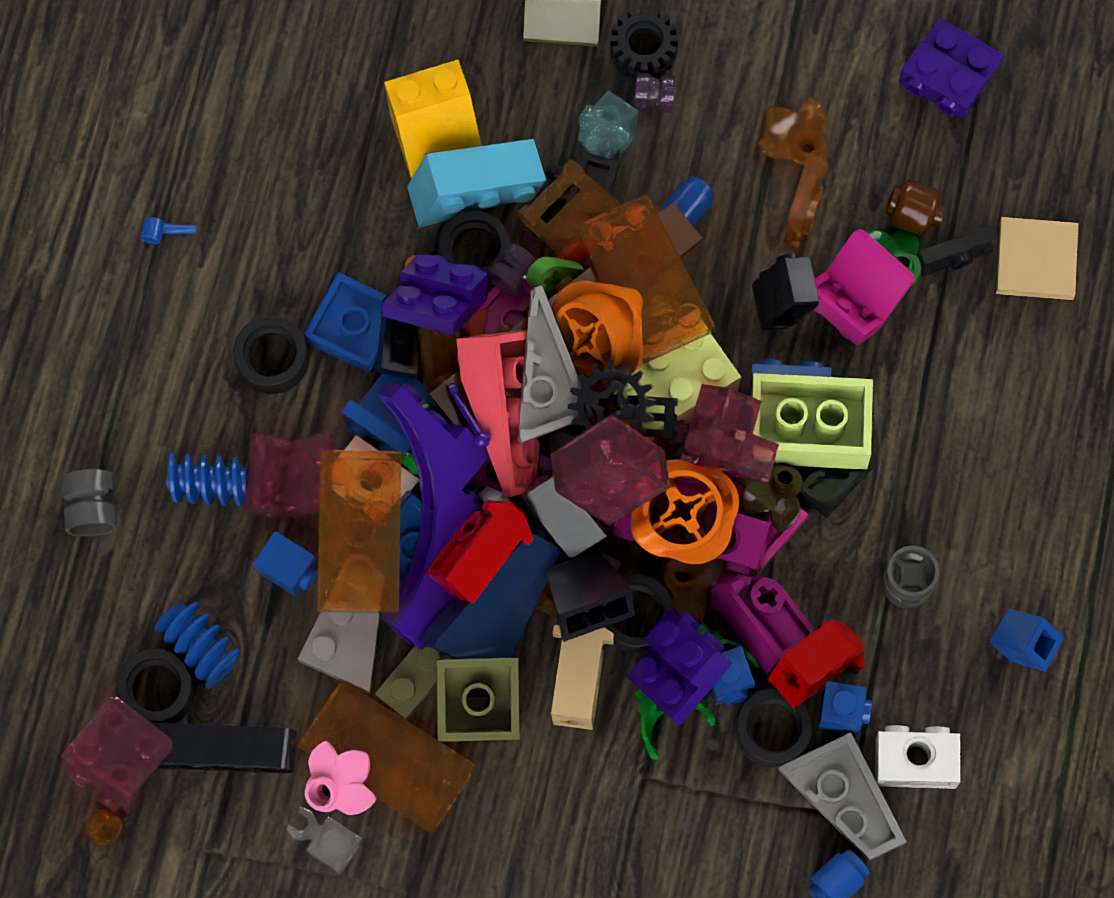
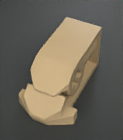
M555 625L553 637L561 638L559 627ZM605 627L565 642L562 640L551 710L553 725L593 730L604 651L602 646L604 644L613 645L614 634Z

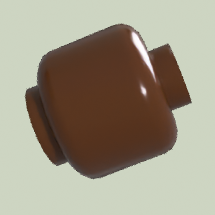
M907 180L901 186H894L885 214L890 215L892 226L916 235H924L931 226L939 227L944 215L945 205L939 204L940 192L938 189L913 180Z

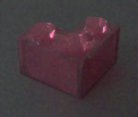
M702 384L680 460L719 470L727 476L768 483L779 444L753 434L762 401L730 388Z

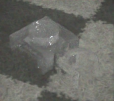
M300 807L298 812L308 819V825L304 830H296L288 825L286 828L288 833L297 840L309 839L311 843L307 847L306 852L341 874L363 839L329 816L322 826L319 825L316 817L309 809Z

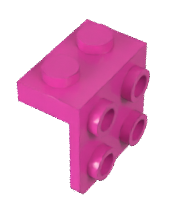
M858 229L851 234L826 272L815 278L819 305L814 311L824 316L839 330L843 337L851 340L858 346L880 330L914 283L915 276L867 232Z

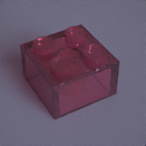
M612 414L551 454L555 492L608 526L670 488L664 449Z

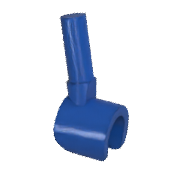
M150 217L143 224L141 240L148 244L158 245L161 243L163 233L170 235L196 234V225L165 223L159 218Z

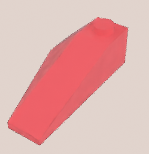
M527 330L483 334L456 339L461 381L482 432L488 433L491 438L490 444L486 448L504 497L524 494L532 480L537 478L539 441L535 438L519 444L517 439Z

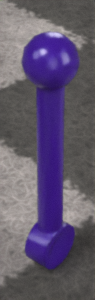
M453 382L446 385L450 398L454 399L476 435V445L482 448L487 447L490 444L491 438L488 433L482 432L460 396L456 384Z

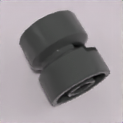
M86 469L63 475V499L70 503L64 509L65 532L74 536H98L115 531L117 529L116 507L109 503L115 496L112 472L100 469Z
M914 545L902 547L894 552L887 564L882 580L884 594L890 602L898 607L910 609L919 607L928 600L937 584L940 572L938 562L933 554L923 547Z

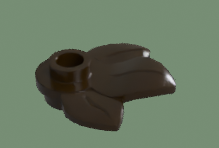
M747 463L733 473V479L744 487L739 497L738 513L743 515L769 513L773 526L780 533L794 524L801 511L797 496L803 486L802 476L796 468L785 463H777L770 467L760 463ZM778 477L786 479L790 484H782Z

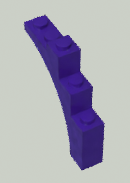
M386 382L376 394L396 417L410 443L419 472L422 508L420 534L412 564L398 594L383 613L381 619L406 643L423 650L426 644L419 641L423 632L454 598L425 572L463 522L474 512L483 511L478 506L481 503L480 498L465 487V485L490 456L486 447L482 448L476 445V435L469 424L466 427L453 423L448 424L438 413L433 410L427 412L419 404L422 397L412 387L405 383L400 386Z

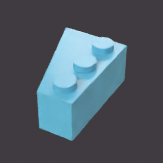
M534 139L426 154L407 188L418 226L421 228L450 220L462 212L484 211L513 202L523 203L530 201L536 197L546 178Z

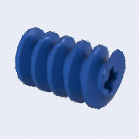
M170 453L167 464V490L171 493L172 500L175 503L182 502L186 493L188 501L191 504H195L202 493L206 505L213 504L218 495L219 502L223 506L229 504L232 496L237 506H244L250 491V458H248L245 467L240 468L237 456H233L229 467H225L222 455H217L214 465L209 466L206 454L201 455L198 465H193L189 453H186L182 464H177L175 453Z
M194 602L188 606L183 603L177 604L162 615L155 625V631L160 634L165 633L164 641L167 644H176L174 647L175 654L180 657L186 656L184 662L187 667H196L195 676L200 680L207 679L205 687L210 689L222 681L235 667L241 650L240 648L230 652L225 650L231 642L229 636L218 641L215 639L221 629L219 625L206 629L205 625L211 616L208 613L199 617L195 616L200 607L199 602Z

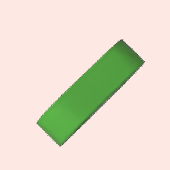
M542 257L536 260L529 268L527 283L533 289L542 285L546 297L551 298L555 295L551 289L568 275L574 280L585 270L582 265L575 261Z

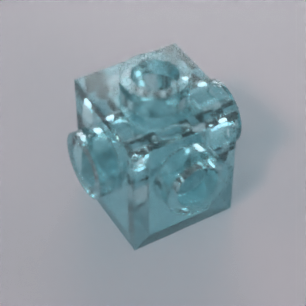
M608 90L595 106L589 104L581 113L578 119V124H580L578 141L591 154L611 159L617 151L624 152L632 142L639 111Z

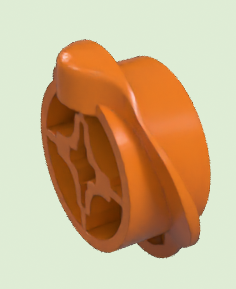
M582 280L568 285L558 294L553 305V315L578 376L584 373L592 377L591 366L596 363L602 371H605L608 360L614 361L616 370H620L625 362L630 363L629 374L631 375L638 369L643 357L641 317L643 298L636 289ZM614 377L603 378L600 381L611 383Z
M683 460L660 462L645 473L639 484L638 496L631 514L632 535L643 549L653 555L676 559L687 564L710 562L725 551L731 540L733 524L739 509L738 490L726 474L715 468L702 467ZM695 480L707 485L710 490L703 494L698 493L694 496H685L678 489L675 482ZM665 489L669 499V508L660 516V520L655 522L654 506L658 496ZM716 501V520L711 530L705 534L701 524V516L710 507V504ZM681 503H685L689 507L694 505V508L690 510L692 518L688 521L682 517L676 518L681 512L679 508ZM677 527H685L696 542L690 544L671 543L665 540L661 533L668 529L671 531Z

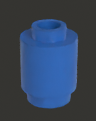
M691 176L687 181H682L661 207L665 209L673 202L690 224L695 227L711 207V199L714 197V192L704 181Z
M847 849L842 855L837 853L809 878L812 888L808 892L812 898H850L865 884L864 879L870 872L861 859L851 850Z

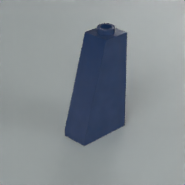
M530 526L534 538L530 545L519 542L475 603L472 604L454 597L423 632L419 641L455 659L511 658L547 583L546 571L549 567L556 564L562 548L550 543L551 537L549 533Z

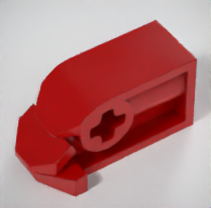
M485 501L481 506L484 511L474 512L463 522L425 573L453 597L474 604L519 542L530 545L534 539L524 511L511 501Z
M835 619L829 622L824 621L814 633L782 656L768 677V680L795 709L823 688L826 681L831 682L846 669L850 668L855 675L858 674L865 666L863 653L866 650L862 640L851 628Z

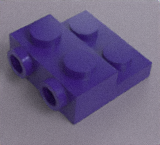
M939 17L924 41L921 40L901 70L899 82L903 84L905 90L916 97L923 96L935 103L942 113L948 116H957L964 120L1002 63L1004 55Z
M418 254L400 272V286L382 303V316L454 336L487 301L488 273L483 272L478 266L473 264L457 265L447 262L439 255Z
M668 609L643 639L651 647L626 677L668 717L681 725L732 665V662L721 653L725 646L708 631L703 635L697 632L701 624L684 610L677 615L671 609Z

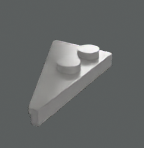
M542 285L530 291L517 437L519 444L572 425L571 421L579 416L577 410L568 409V404L577 402L578 399L577 396L570 392V389L572 387L582 388ZM586 404L587 413L591 418L593 413L590 406Z

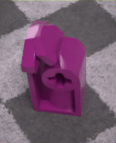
M723 574L711 589V609L715 614L720 612L766 675L774 670L785 653L815 632L784 588L773 579L760 576H745L743 574Z

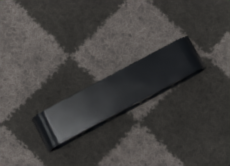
M107 721L100 723L97 764L116 768L287 774L294 772L297 731L279 727Z

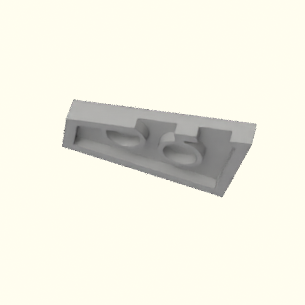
M851 732L778 767V770L868 861L906 844V840Z

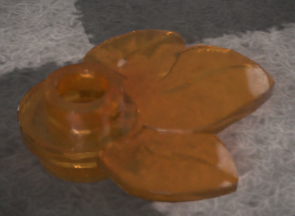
M809 97L803 103L798 114L786 108L769 106L767 126L771 134L763 137L758 144L767 156L775 160L793 159L798 164L805 166L817 164L826 154L827 143L823 133L828 124L827 115L823 107L813 97ZM803 144H810L814 147V151L806 153L800 147Z
M672 559L667 563L663 579L666 587L673 592V606L677 615L684 610L701 624L705 617V611L714 612L711 609V589L716 581L729 571L725 569L727 562L714 559L710 564H687ZM678 572H686L690 580L685 583L677 580L676 574Z

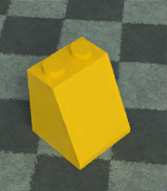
M459 60L384 82L390 118L411 179L426 154L482 146L470 92Z

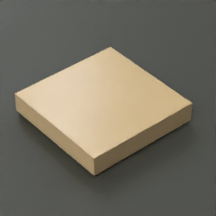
M1001 217L999 223L996 294L1073 300L1076 289L1078 223Z

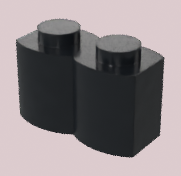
M796 253L779 256L776 258V263L769 269L760 272V277L752 283V291L761 330L787 329L798 323L802 319V315L809 313L819 305L810 257L799 258V254Z

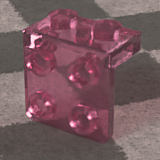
M323 432L295 441L263 433L251 435L244 511L285 521L326 510L332 497V468L336 456L334 434Z
M111 697L60 757L69 768L65 774L83 789L87 784L91 785L99 792L96 799L113 813L120 808L129 815L139 803L134 794L172 750L173 742L166 734L121 699Z

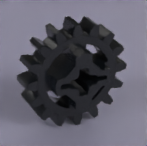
M608 360L605 371H602L596 363L591 366L592 377L584 373L578 376L583 384L582 388L572 387L570 389V392L577 396L578 399L577 402L568 404V409L577 410L579 415L571 423L572 425L583 423L585 428L581 433L582 438L589 436L591 433L596 435L595 446L599 447L605 439H609L611 449H616L619 438H623L624 442L630 445L634 443L632 432L635 431L643 436L647 431L641 423L643 421H654L655 417L647 412V407L656 405L657 400L647 398L646 393L653 388V385H641L639 381L644 374L641 370L634 375L629 374L630 363L625 362L620 370H616L614 361ZM614 377L610 387L606 390L600 391L591 388L600 379ZM628 383L637 393L639 406L631 402L626 392ZM617 391V403L622 405V410L614 411L607 419L608 406L602 403L603 398L608 399ZM586 404L593 406L598 416L596 425L587 413ZM618 419L634 420L630 426L623 430L611 431L615 421Z

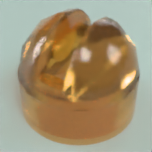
M104 809L94 811L92 813L93 816L86 822V830L89 836L99 845L111 844L122 831V821L111 811Z

